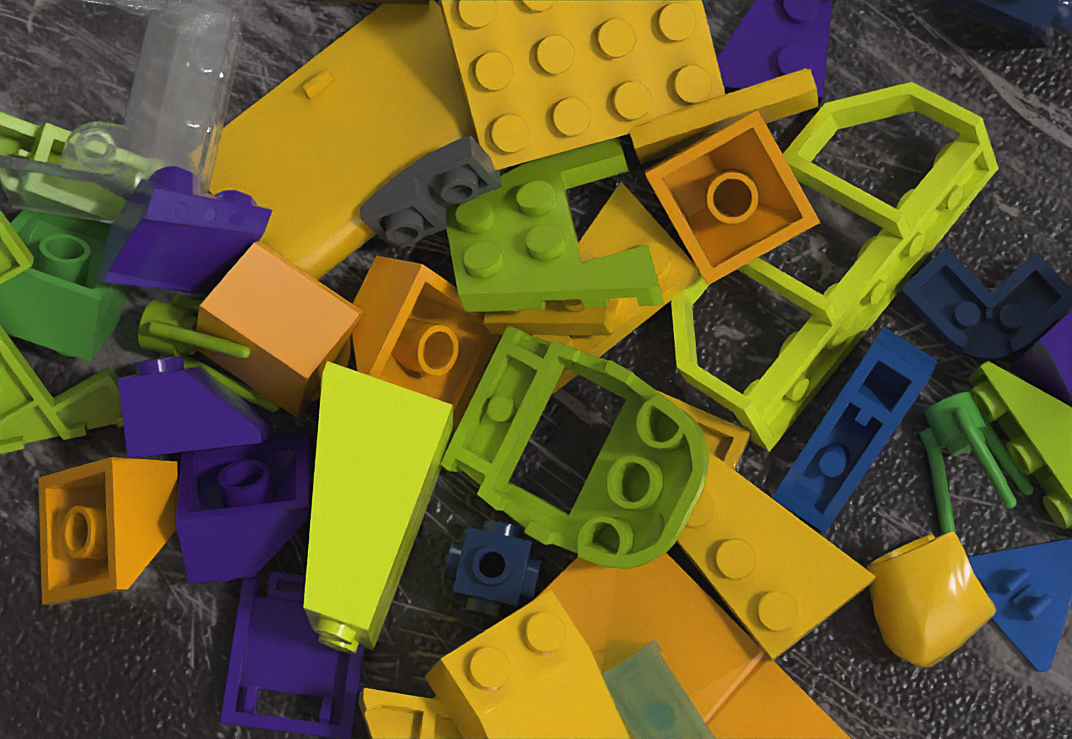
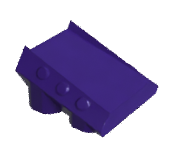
M178 166L163 167L156 170L149 179L141 178L113 222L96 278L105 283L124 284L133 287H153L208 296L251 245L261 239L272 209L257 205L251 196L237 190H225L215 195L200 192L199 180L194 173Z

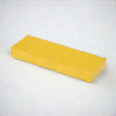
M805 68L652 118L647 123L632 127L629 133L640 164H644L674 154L698 139L757 109L765 124L819 107L817 87L811 69L807 70Z

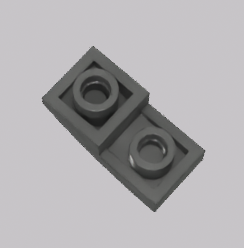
M468 135L426 155L392 178L360 208L361 220L392 249L401 245L414 244L423 237L447 229L446 207L469 202L481 194L500 188V169L495 170L491 157L471 135Z

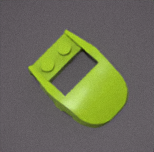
M507 325L440 465L450 472H465L481 485L477 495L496 510L507 513L526 528L524 533L545 545L555 544L578 553L579 558L607 568L628 569L656 561L669 551L678 540L703 491L708 473L709 451L704 432L696 420L637 377L632 371L611 360L607 361L553 340L550 342L531 336L518 328ZM564 368L570 369L626 399L570 514L509 481Z

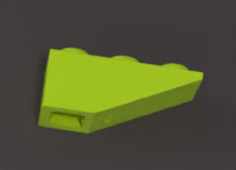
M987 361L968 378L974 387L970 390V393L983 416L990 422L996 419L1010 441L1006 443V448L1016 466L1025 475L1032 473L1047 494L1043 497V503L1049 515L1062 529L1069 527L1072 531V407Z

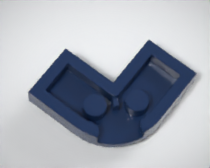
M946 247L902 286L897 293L946 346L961 355L978 360L1003 359L1020 352L1072 306V289L1036 252L990 293Z

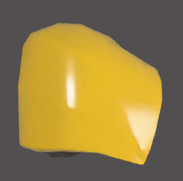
M948 532L936 538L933 534L926 535L883 555L867 566V570L876 576L875 581L869 585V590L874 608V616L885 645L895 655L919 668L932 667L960 648L996 612L995 604L988 596L987 589L981 579L975 576L964 548L955 532Z

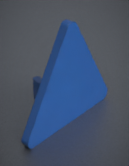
M1072 538L967 557L975 576L981 579L987 589L988 596L995 604L996 612L990 620L1035 671L1045 672L1049 670L1072 601Z

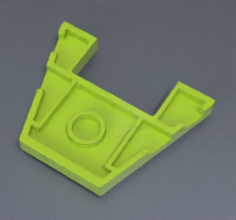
M620 137L528 161L500 176V188L481 194L469 202L446 207L447 235L456 285L465 312L545 310L546 301L581 299L583 308L607 307L608 298L637 297L639 306H655L664 303L648 244L590 261H582L566 190L628 172Z
M0 210L1 285L32 267L34 257ZM0 325V454L25 449L26 443L61 436L63 440L85 436L89 429L116 423L118 428L124 427L118 375L111 366H108L60 395L52 397Z

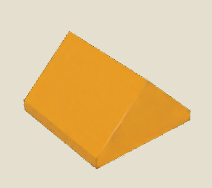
M256 241L201 303L196 332L247 346L250 349L249 357L239 358L196 346L194 348L296 418H299L322 383V373L327 361L334 363L364 311L260 241Z

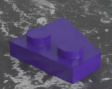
M755 0L717 57L725 94L807 68V70L811 69L817 87L818 105H820L824 93L832 0Z

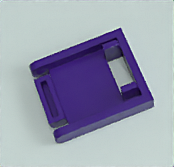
M271 571L267 592L268 598L257 597V590L260 585L259 572L253 577H244L242 579L220 720L221 724L331 739H353L365 647L359 644L355 654H348L328 647L318 641L320 634L312 629L303 608L306 575ZM267 690L323 698L320 722L258 715L261 691Z

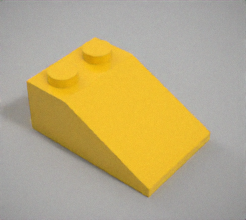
M552 590L441 658L425 675L426 681L444 705L464 739H630L590 647Z

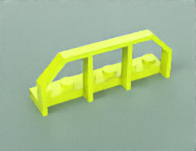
M913 82L827 102L820 108L783 153L784 158L797 181L883 229L877 236L869 238L863 244L854 265L839 283L831 285L823 295L759 257L737 269L813 314L800 331L792 333L785 340L780 349L779 357L762 378L753 381L743 394L703 370L697 364L692 306L709 286L701 275L700 278L671 300L677 369L688 384L732 411L741 426L751 431V441L768 452L772 450L894 299L900 288L907 283L999 169L982 117ZM916 111L959 133L954 142L946 144L939 151L932 169L915 189H911L903 195L896 209L811 163L838 129Z

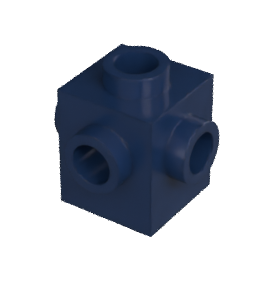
M484 521L482 530L467 527L464 543L452 541L446 562L444 579L455 581L452 592L455 599L465 601L464 611L488 618L502 619L503 610L510 612L518 611L521 597L534 598L542 561L530 558L532 541L520 539L522 529L505 523ZM488 555L499 556L505 562L503 573L496 578H488L480 572V562Z

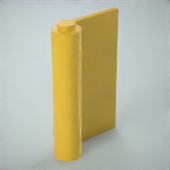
M430 0L429 5L383 3L182 159L210 194L215 195L225 190H237L251 196L257 205L272 209L265 232L259 241L316 280L322 278L376 235L361 220L360 208L379 189L410 165L449 143L471 135L476 141L440 6L434 0Z

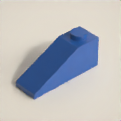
M883 326L771 498L826 533L930 379L937 360Z

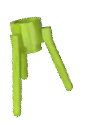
M176 295L172 304L153 300L147 305L141 317L138 331V341L142 349L160 353V358L183 356L184 368L202 366L242 399L273 413L279 411L280 406L263 397L250 386L186 355H193L197 351L194 346L239 358H247L250 355V349L245 345L196 332L198 317H195V314H198L199 306L204 300Z

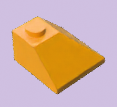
M758 109L698 139L645 170L649 183L707 285L820 223Z
M376 255L353 302V305L364 311L352 331L357 371L452 404L454 434L501 335H492L483 324L485 312H465L457 287L423 264Z
M110 457L38 478L42 605H56L128 590L177 530L178 473L176 461Z

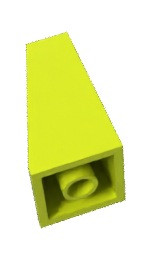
M327 361L322 373L303 608L312 629L320 634L318 639L320 643L348 654H355L359 644L374 651L442 469L440 463L453 438V405Z

